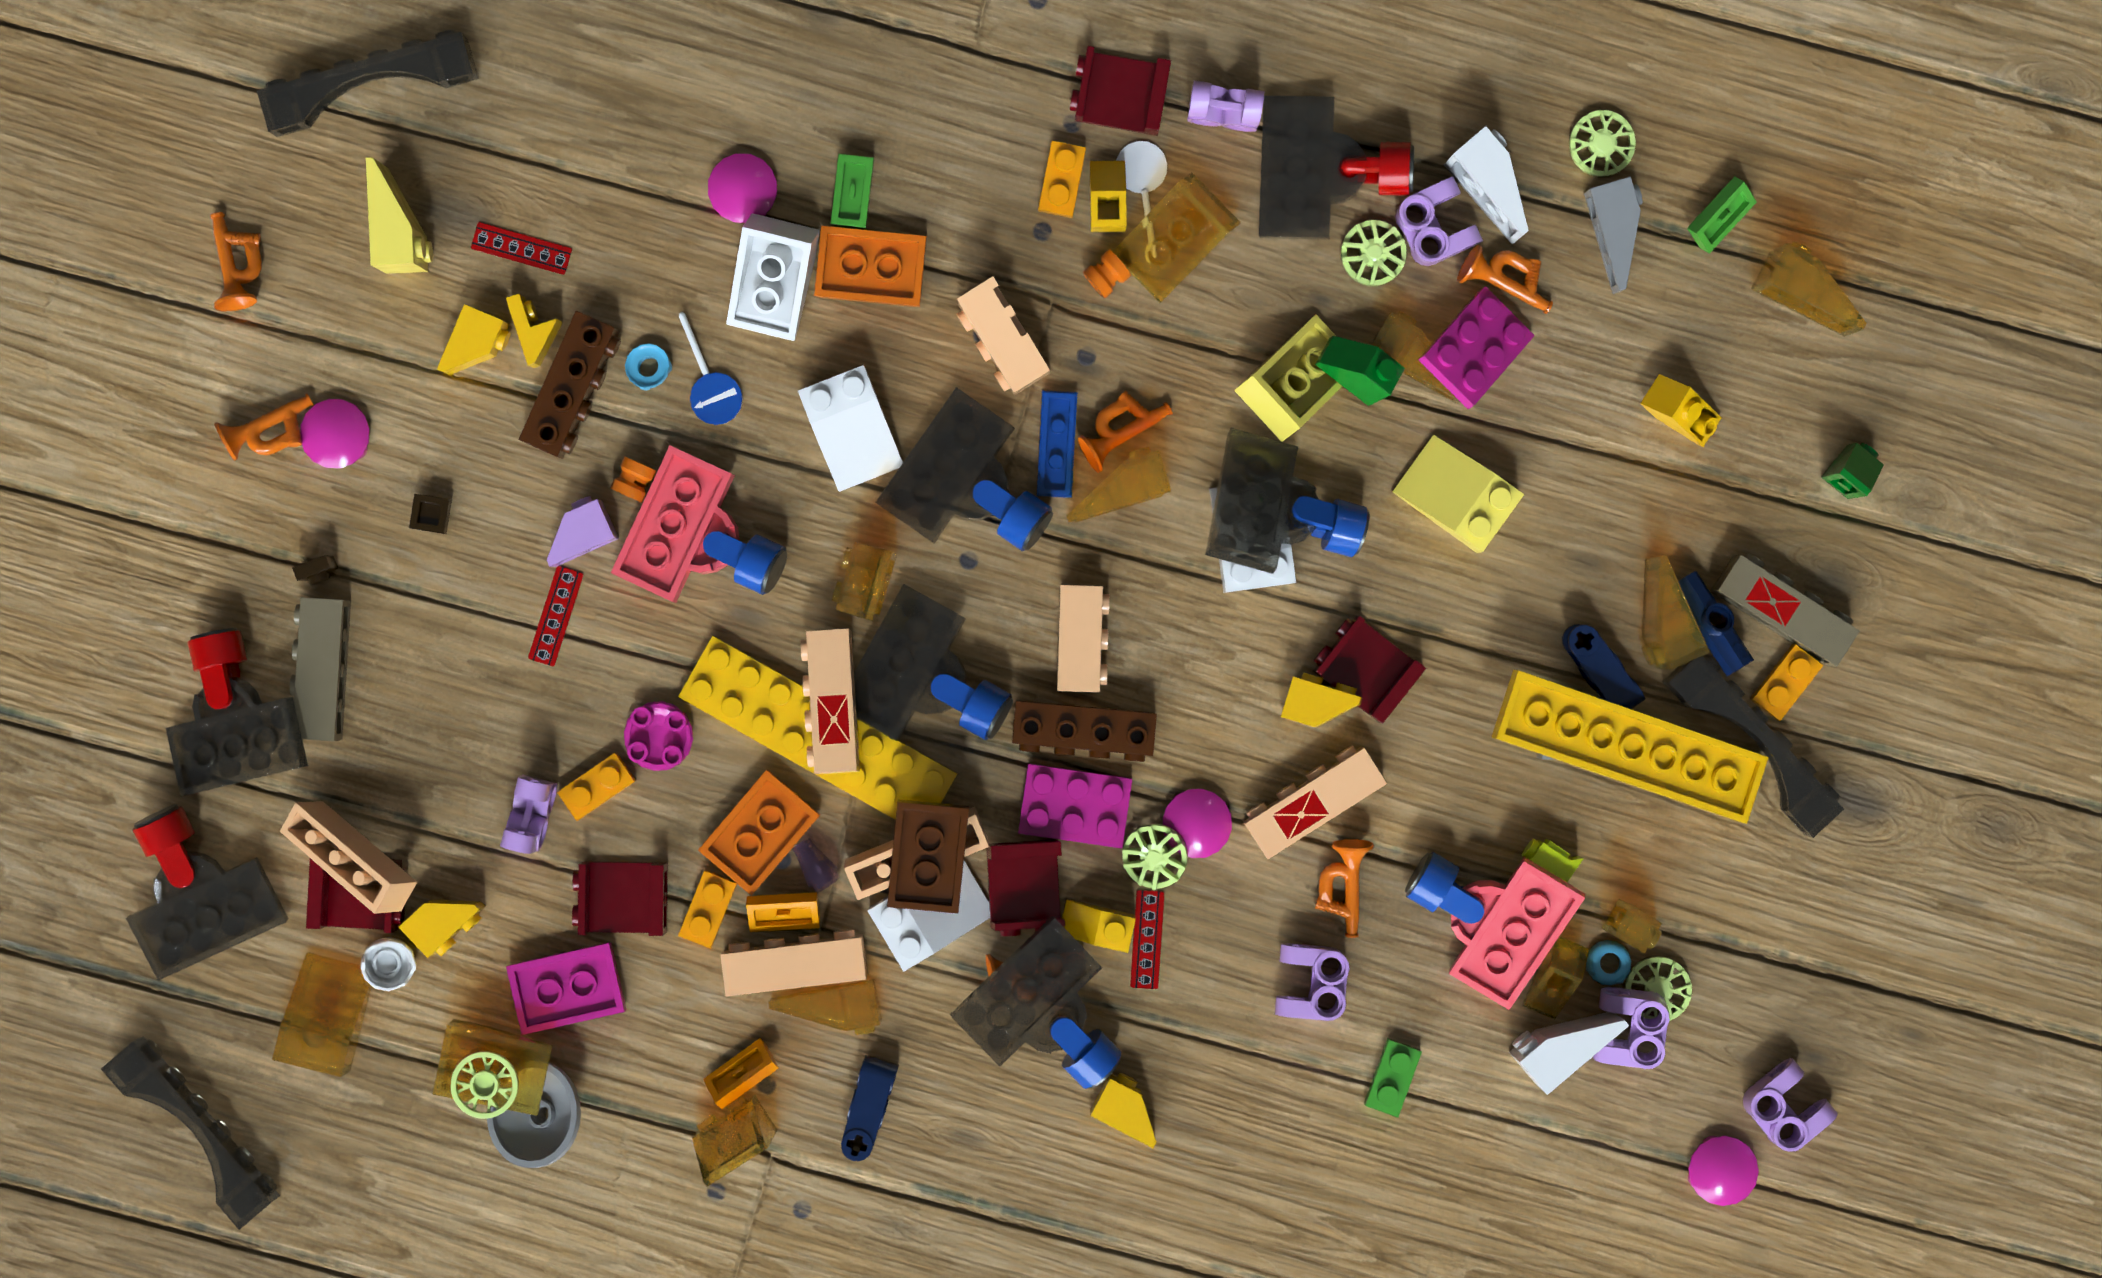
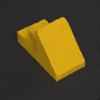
M521 294L507 297L506 301L527 365L532 368L539 367L560 330L562 321L553 319L534 326L533 321H537L538 316L532 300L526 301V298Z

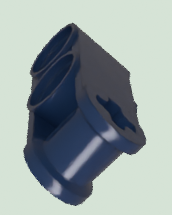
M1574 624L1564 631L1562 644L1565 650L1578 666V670L1583 678L1596 691L1600 699L1631 710L1646 699L1636 682L1626 673L1619 658L1606 645L1593 627ZM1577 633L1587 635V638L1584 639L1585 647L1575 646V643L1578 641Z
M865 1055L856 1085L858 1087L855 1089L846 1119L848 1121L841 1142V1149L846 1158L852 1161H862L870 1155L878 1129L881 1128L889 1101L888 1095L891 1094L899 1067L898 1064ZM856 1135H860L863 1137L862 1143L866 1144L867 1147L862 1146L859 1151L853 1150V1143L848 1140H854Z

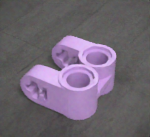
M1194 80L1187 121L1203 126H1223L1236 131L1255 132L1261 119L1265 91L1254 89L1227 90L1223 87L1212 85V83Z
M1454 177L1445 179L1407 197L1396 210V223L1405 235L1410 246L1411 256L1420 265H1435L1483 241L1476 225L1448 237L1441 229L1434 214L1435 206L1461 193ZM1410 206L1420 208L1424 216L1423 221L1419 223L1411 222L1406 215L1407 208ZM1432 238L1438 244L1437 254H1426L1421 248L1422 239Z
M527 775L518 776L514 790L513 810L510 813L506 828H504L500 843L501 847L526 854L540 851L548 828V817L556 798L557 783Z
M1282 943L1279 962L1311 966V984L1308 998L1276 996L1275 1015L1324 1021L1339 1018L1346 1007L1345 995L1349 973V962L1338 949L1332 947ZM1329 957L1337 958L1339 961V968L1332 975L1323 974L1321 971L1322 962ZM1324 993H1333L1336 996L1335 1005L1329 1010L1320 1009L1318 1007L1319 997Z
M1615 987L1602 988L1599 1008L1611 1013L1632 1015L1630 1033L1627 1040L1613 1039L1596 1053L1593 1059L1605 1064L1653 1069L1659 1066L1665 1057V1040L1670 1020L1664 998L1652 991ZM1648 1007H1655L1660 1010L1659 1015L1653 1019H1646L1641 1016V1013ZM1650 1041L1655 1044V1048L1651 1052L1643 1053L1637 1050L1641 1042Z
M1793 1058L1786 1059L1778 1064L1753 1086L1748 1088L1743 1097V1106L1746 1112L1761 1127L1768 1139L1782 1150L1788 1152L1801 1149L1829 1126L1838 1115L1827 1099L1815 1102L1799 1116L1785 1102L1782 1095L1800 1081L1804 1075V1071ZM1764 1096H1770V1108L1765 1112H1759L1757 1108L1758 1101ZM1792 1123L1794 1129L1792 1135L1787 1139H1781L1780 1129L1782 1126Z

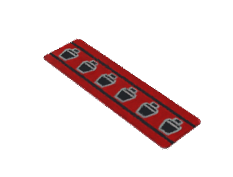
M481 222L477 224L471 245L473 250L562 275L566 273L572 249L566 246Z
M557 566L528 656L530 660L552 667L555 666L583 579V573Z
M1138 890L1136 893V920L1134 925L1130 983L1132 988L1158 989L1164 892Z

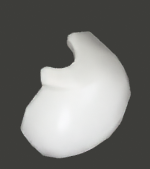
M386 937L372 942L366 948L360 967L364 979L372 987L391 991L401 988L409 982L416 970V961L413 950L403 940Z

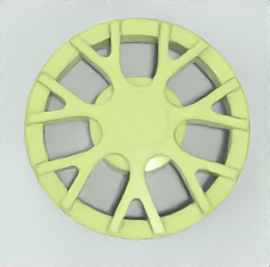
M1609 110L1593 111L1582 117L1573 127L1569 138V150L1574 163L1585 173L1596 177L1611 176L1624 169L1631 161L1636 146L1635 134L1629 122L1620 114ZM1600 116L1602 129L1595 131L1590 119ZM1612 119L1621 124L1615 134L1608 130ZM1587 122L1588 127L1583 126V124ZM1579 129L1591 134L1588 142L1576 139ZM1628 136L1629 146H1617L1616 137ZM1576 143L1581 144V146L1576 149ZM1588 147L1592 156L1582 162L1577 152ZM1614 151H1617L1624 158L1619 166L1610 158ZM1596 157L1605 158L1604 171L1594 169ZM1590 161L1591 166L1588 167L1587 165H1585V163ZM1609 164H1610L1614 169L1608 170Z
M1661 956L1646 958L1638 962L1626 978L1625 989H1631L1632 983L1644 984V991H1652L1661 995L1667 1004L1669 1021L1680 1016L1691 1000L1692 984L1689 975L1680 964L1670 958ZM1651 963H1657L1656 968H1653ZM1661 963L1671 965L1667 977L1659 975ZM1646 965L1650 967L1654 974L1647 980L1638 972ZM1674 968H1676L1679 972L1673 974ZM1636 974L1639 976V980H1633ZM1682 975L1685 985L1673 988L1670 981ZM1686 989L1685 994L1681 993V990ZM1673 993L1684 997L1679 1007L1669 1001ZM1650 1007L1645 1013L1642 1012L1641 1016L1646 1019H1653L1658 1016L1657 1008ZM1651 1011H1654V1016L1649 1015Z
M491 1051L475 1052L465 1057L456 1066L451 1077V1094L457 1106L464 1113L480 1119L493 1118L504 1113L515 1101L519 1089L518 1075L512 1063L504 1056ZM486 1057H487V1058H492L491 1061L488 1062L487 1059H486ZM482 1058L485 1070L477 1072L472 1060ZM494 1060L504 1065L497 1075L490 1071ZM469 1063L470 1069L464 1067V1065ZM461 1070L473 1075L470 1083L458 1080ZM511 1077L512 1087H500L499 1078ZM457 1084L462 1085L463 1088L458 1090ZM470 1088L474 1097L464 1103L459 1093ZM506 1091H512L511 1095L509 1096ZM497 1092L501 1093L508 1100L501 1108L492 1098ZM478 1099L488 1100L487 1112L476 1111ZM473 1103V1109H471L467 1105ZM491 1106H494L496 1110L491 1111Z

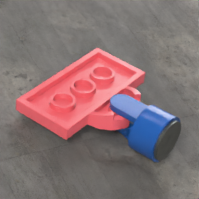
M669 445L611 573L676 603L691 571L708 574L718 572L730 565L736 568L734 573V581L764 595L769 593L777 584L786 564L787 552L784 546L758 534L754 535L747 544L741 542L737 524L732 516L721 508L735 475Z
M1435 852L1427 853L1405 888L1406 897L1430 912H1434L1440 907L1451 914V928L1456 937L1466 945L1450 967L1449 974L1510 1010L1584 901L1585 893L1526 857L1522 859L1506 885L1493 880H1478L1465 887L1459 886L1454 882L1458 875L1459 867Z

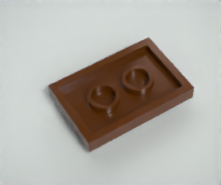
M898 799L887 907L958 914L969 806Z

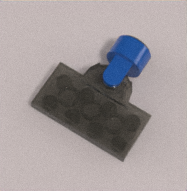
M957 387L875 502L932 543L937 541L954 515L965 520L981 521L994 515L1001 520L997 534L1021 551L1029 550L1039 540L1053 516L1052 507L1029 491H1024L1018 498L1009 494L1007 473L1004 466L995 456L1015 428Z
M1231 427L1227 435L1205 555L1273 574L1278 566L1281 544H1296L1306 540L1311 535L1321 538V548L1323 550L1352 558L1362 548L1369 526L1370 514L1367 511V507L1341 499H1335L1333 503L1319 500L1315 486L1306 480L1294 477L1298 446Z
M905 584L902 585L854 672L857 719L895 741H899L915 711L926 715L942 714L952 708L962 712L959 726L984 740L992 739L1005 721L1011 709L1013 699L1012 694L987 680H983L976 690L967 685L966 670L960 658L950 650L966 618Z
M1053 915L950 1013V1016L999 1067L1025 1042L1037 1051L1049 1054L1054 1051L1064 1050L1067 1054L1063 1059L1062 1067L1082 1088L1086 1089L1096 1087L1116 1069L1121 1060V1050L1100 1029H1095L1088 1034L1083 1032L1087 1014L1085 1004L1077 992L1102 967Z

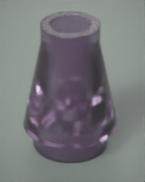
M810 838L802 841L792 849L798 859L808 887H813L817 893L828 888L840 878L836 872L838 867L813 844Z

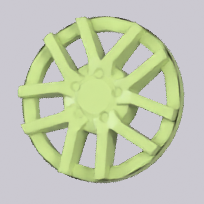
M1367 220L1355 225L1342 242V265L1352 279L1363 285L1380 286L1392 281L1402 271L1406 262L1407 248L1403 236L1395 226L1381 220ZM1370 226L1373 238L1367 240L1362 228ZM1376 226L1383 227L1389 231L1379 238ZM1357 232L1361 243L1349 242L1350 238ZM1391 234H1394L1398 242L1387 247L1384 240ZM1400 246L1401 258L1399 259L1389 252ZM1347 248L1359 249V256L1347 257ZM1386 259H1389L1396 263L1398 267L1391 271L1384 262ZM1361 261L1360 268L1355 273L1351 269L1349 262ZM1365 266L1373 268L1370 280L1361 277ZM1378 267L1388 275L1383 279L1375 280Z
M1162 824L1143 825L1134 830L1124 844L1122 850L1123 867L1139 886L1152 888V890L1165 888L1177 882L1183 875L1188 863L1187 847L1181 836L1172 828ZM1155 830L1165 832L1168 835L1158 842ZM1148 831L1151 839L1150 843L1146 844L1141 835L1142 832ZM1173 837L1178 845L1168 850L1164 844ZM1134 838H1136L1140 848H1129ZM1180 850L1182 854L1181 862L1171 857V855ZM1128 854L1140 855V860L1129 862ZM1167 863L1179 869L1176 875L1166 868ZM1143 867L1141 875L1138 876L1132 868ZM1147 870L1154 871L1153 882L1144 880ZM1160 872L1169 880L1158 882Z

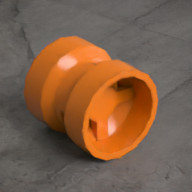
M1110 249L1101 256V264L1090 265L1082 272L1092 287L1104 299L1113 292L1116 281L1124 283L1132 276L1122 261Z
M624 456L620 465L622 469L620 476L614 478L610 488L642 503L646 496L645 487L648 482L653 480L657 471Z

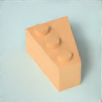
M994 276L957 298L961 311L956 315L967 332L973 329L980 341L975 346L985 362L992 359L999 371L993 375L1003 391L1011 389L1012 393L1016 395L1050 374V369L1029 334L1016 317L1014 309L1008 304L998 288L999 285Z

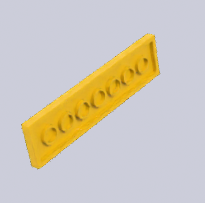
M712 636L678 697L814 774V767H808L807 746H813L812 732H806L805 711L810 710V696H804L803 686L723 640ZM857 717L860 772L815 774L896 820L898 799L941 803L958 773Z
M1513 670L1491 738L1744 824L1748 823L1769 758L1519 670Z

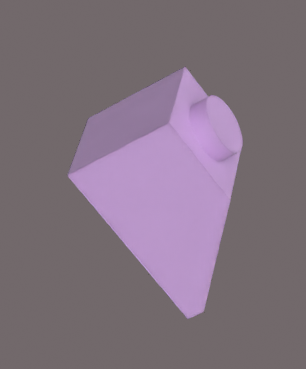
M588 496L571 504L573 510L564 513L547 557L549 567H557L619 539L602 500L596 499L592 501L591 497Z

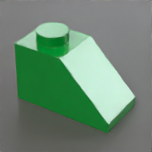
M1337 336L1329 338L1315 364L1367 406L1390 396L1405 369L1377 346Z
M1852 443L1843 449L1821 478L1847 499L1865 497L1872 491L1884 464L1876 459L1879 454L1865 443L1860 445Z

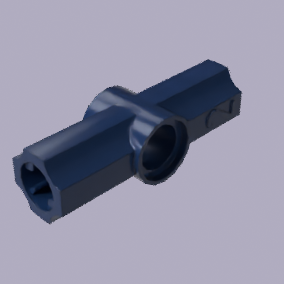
M1697 571L1690 573L1669 587L1690 619L1689 631L1691 636L1697 642L1707 645L1726 676L1733 674L1754 661L1733 628L1734 615L1728 606L1716 602Z

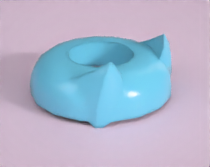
M650 343L634 348L627 356L625 362V372L629 380L640 389L646 391L662 384L672 371V364L666 352L659 346ZM650 358L657 360V372L650 377L643 376L640 372L642 362Z
M1600 941L1590 948L1586 956V971L1593 980L1602 985L1611 986L1623 983L1631 969L1630 954L1617 941ZM1607 953H1614L1619 959V967L1613 973L1604 972L1600 965L1601 958Z

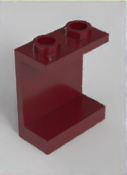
M1088 46L1086 56L1079 55L1076 76L1082 77L1080 90L1073 89L1070 111H1076L1075 122L1158 136L1171 60L1157 58V63L1095 53V47Z
M1356 616L1354 620L1348 617L1335 633L1339 636L1335 644L1331 648L1325 645L1313 660L1318 664L1313 671L1334 688L1336 683L1356 688L1355 695L1362 697L1361 705L1358 707L1378 723L1383 724L1427 668L1417 660L1408 657L1365 623V619L1361 616Z
M1053 839L989 843L986 851L990 928L994 931H1000V936L1007 937L1021 935V929L1035 928V934L1056 933V927L1065 926V919L1060 917L1057 856H1062L1061 841Z
M310 858L306 929L344 927L384 930V933H392L397 931L399 925L404 922L405 906L402 911L374 914ZM391 859L402 868V860Z
M582 862L579 864V870L573 871L572 886L573 891H578V905H573L572 925L578 926V935H586L589 932L649 933V936H664L667 933L668 863Z

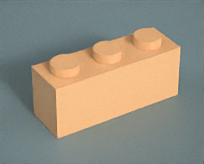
M1060 585L1057 691L1100 692V685H1107V664H1101V650H1108V629H1102V615H1109L1110 594H1103V586Z

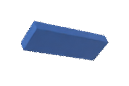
M1042 390L1037 496L1072 498L1078 392Z

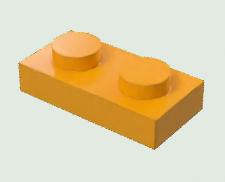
M1057 141L1051 142L1038 212L1073 218L1086 147Z
M1792 644L1751 696L1750 700L1775 720L1781 721L1823 665L1797 644Z
M615 752L559 790L557 794L575 820L579 821L636 782V779L618 753Z
M704 870L678 936L711 949L737 883Z
M817 892L747 896L746 909L750 932L820 928Z
M759 1038L703 1080L715 1104L723 1109L775 1072L779 1067L767 1044Z

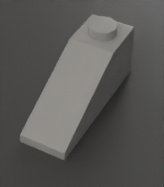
M1631 177L1590 188L1584 193L1612 294L1619 293L1627 287L1641 211L1639 205L1643 203L1640 188L1637 184L1633 185Z

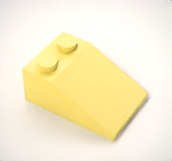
M373 157L366 158L371 266L386 274L428 272V263L433 261L431 241H427V236L389 168Z
M1317 314L1234 390L1281 442L1299 430L1342 387L1341 384L1315 365L1329 338L1336 336Z
M1432 435L1392 491L1476 553H1481L1486 549L1524 496L1522 492L1500 476L1435 435Z

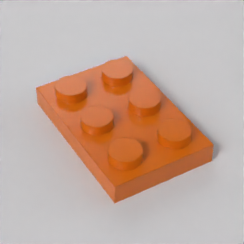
M821 226L814 296L818 298L920 308L927 236Z
M767 769L698 851L752 896L821 814Z

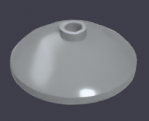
M545 1061L521 1062L514 1065L519 1080V1089L515 1101L504 1113L487 1119L488 1130L494 1146L509 1162L524 1168L545 1167L563 1157L572 1146L580 1125V1100L569 1076L556 1065ZM511 1077L499 1078L500 1087H512ZM506 1091V1093L510 1096L512 1091ZM499 1092L492 1097L500 1108L508 1101ZM491 1106V1111H495V1107ZM546 1109H548V1119L545 1117Z

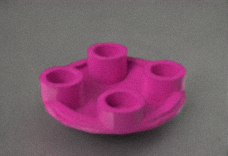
M736 153L723 158L713 168L708 179V196L713 208L723 218L735 223H746L752 213L766 216L767 212L772 208L777 197V181L773 170L763 159L752 154Z
M327 399L316 403L306 412L300 425V437L304 452L313 462L326 468H343L355 463L367 453L370 428L365 415L357 405L343 399Z
M663 701L648 702L634 709L627 720L624 730L627 755L630 760L638 763L641 767L653 771L669 770L681 764L689 754L693 743L692 725L686 714L677 706Z
M1189 789L1175 795L1167 805L1162 819L1163 825L1172 828L1181 836L1190 858H1206L1219 852L1228 841L1232 830L1231 813L1226 803L1215 793L1204 789ZM1173 837L1168 840L1172 848L1178 845Z
M1709 1136L1691 1156L1688 1168V1181L1696 1193L1711 1204L1720 1206L1737 1204L1748 1197L1756 1186L1759 1173L1757 1159L1750 1147L1737 1138Z

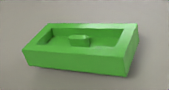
M846 154L838 155L831 215L832 226L867 229L874 158Z
M1734 176L1687 229L1699 248L1710 254L1757 201L1746 183Z
M1387 1038L1364 1105L1398 1118L1422 1051Z

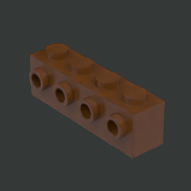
M575 311L518 440L561 459L564 458L565 453L569 455L572 453L578 440V435L574 434L580 421L585 422L590 414L592 403L589 402L593 390H599L607 374V371L603 370L608 357L613 358L620 346L621 339L617 337L620 332L619 330Z
M1016 700L1012 743L1019 744V751L1040 752V746L1054 747V754L1075 756V749L1089 750V757L1110 759V752L1124 753V760L1145 762V755L1153 756L1157 713Z

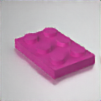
M1485 286L1477 292L1418 360L1467 409H1470L1480 400L1535 335Z
M1028 763L1018 834L1123 848L1132 778Z
M611 942L506 966L521 1035L626 1011Z

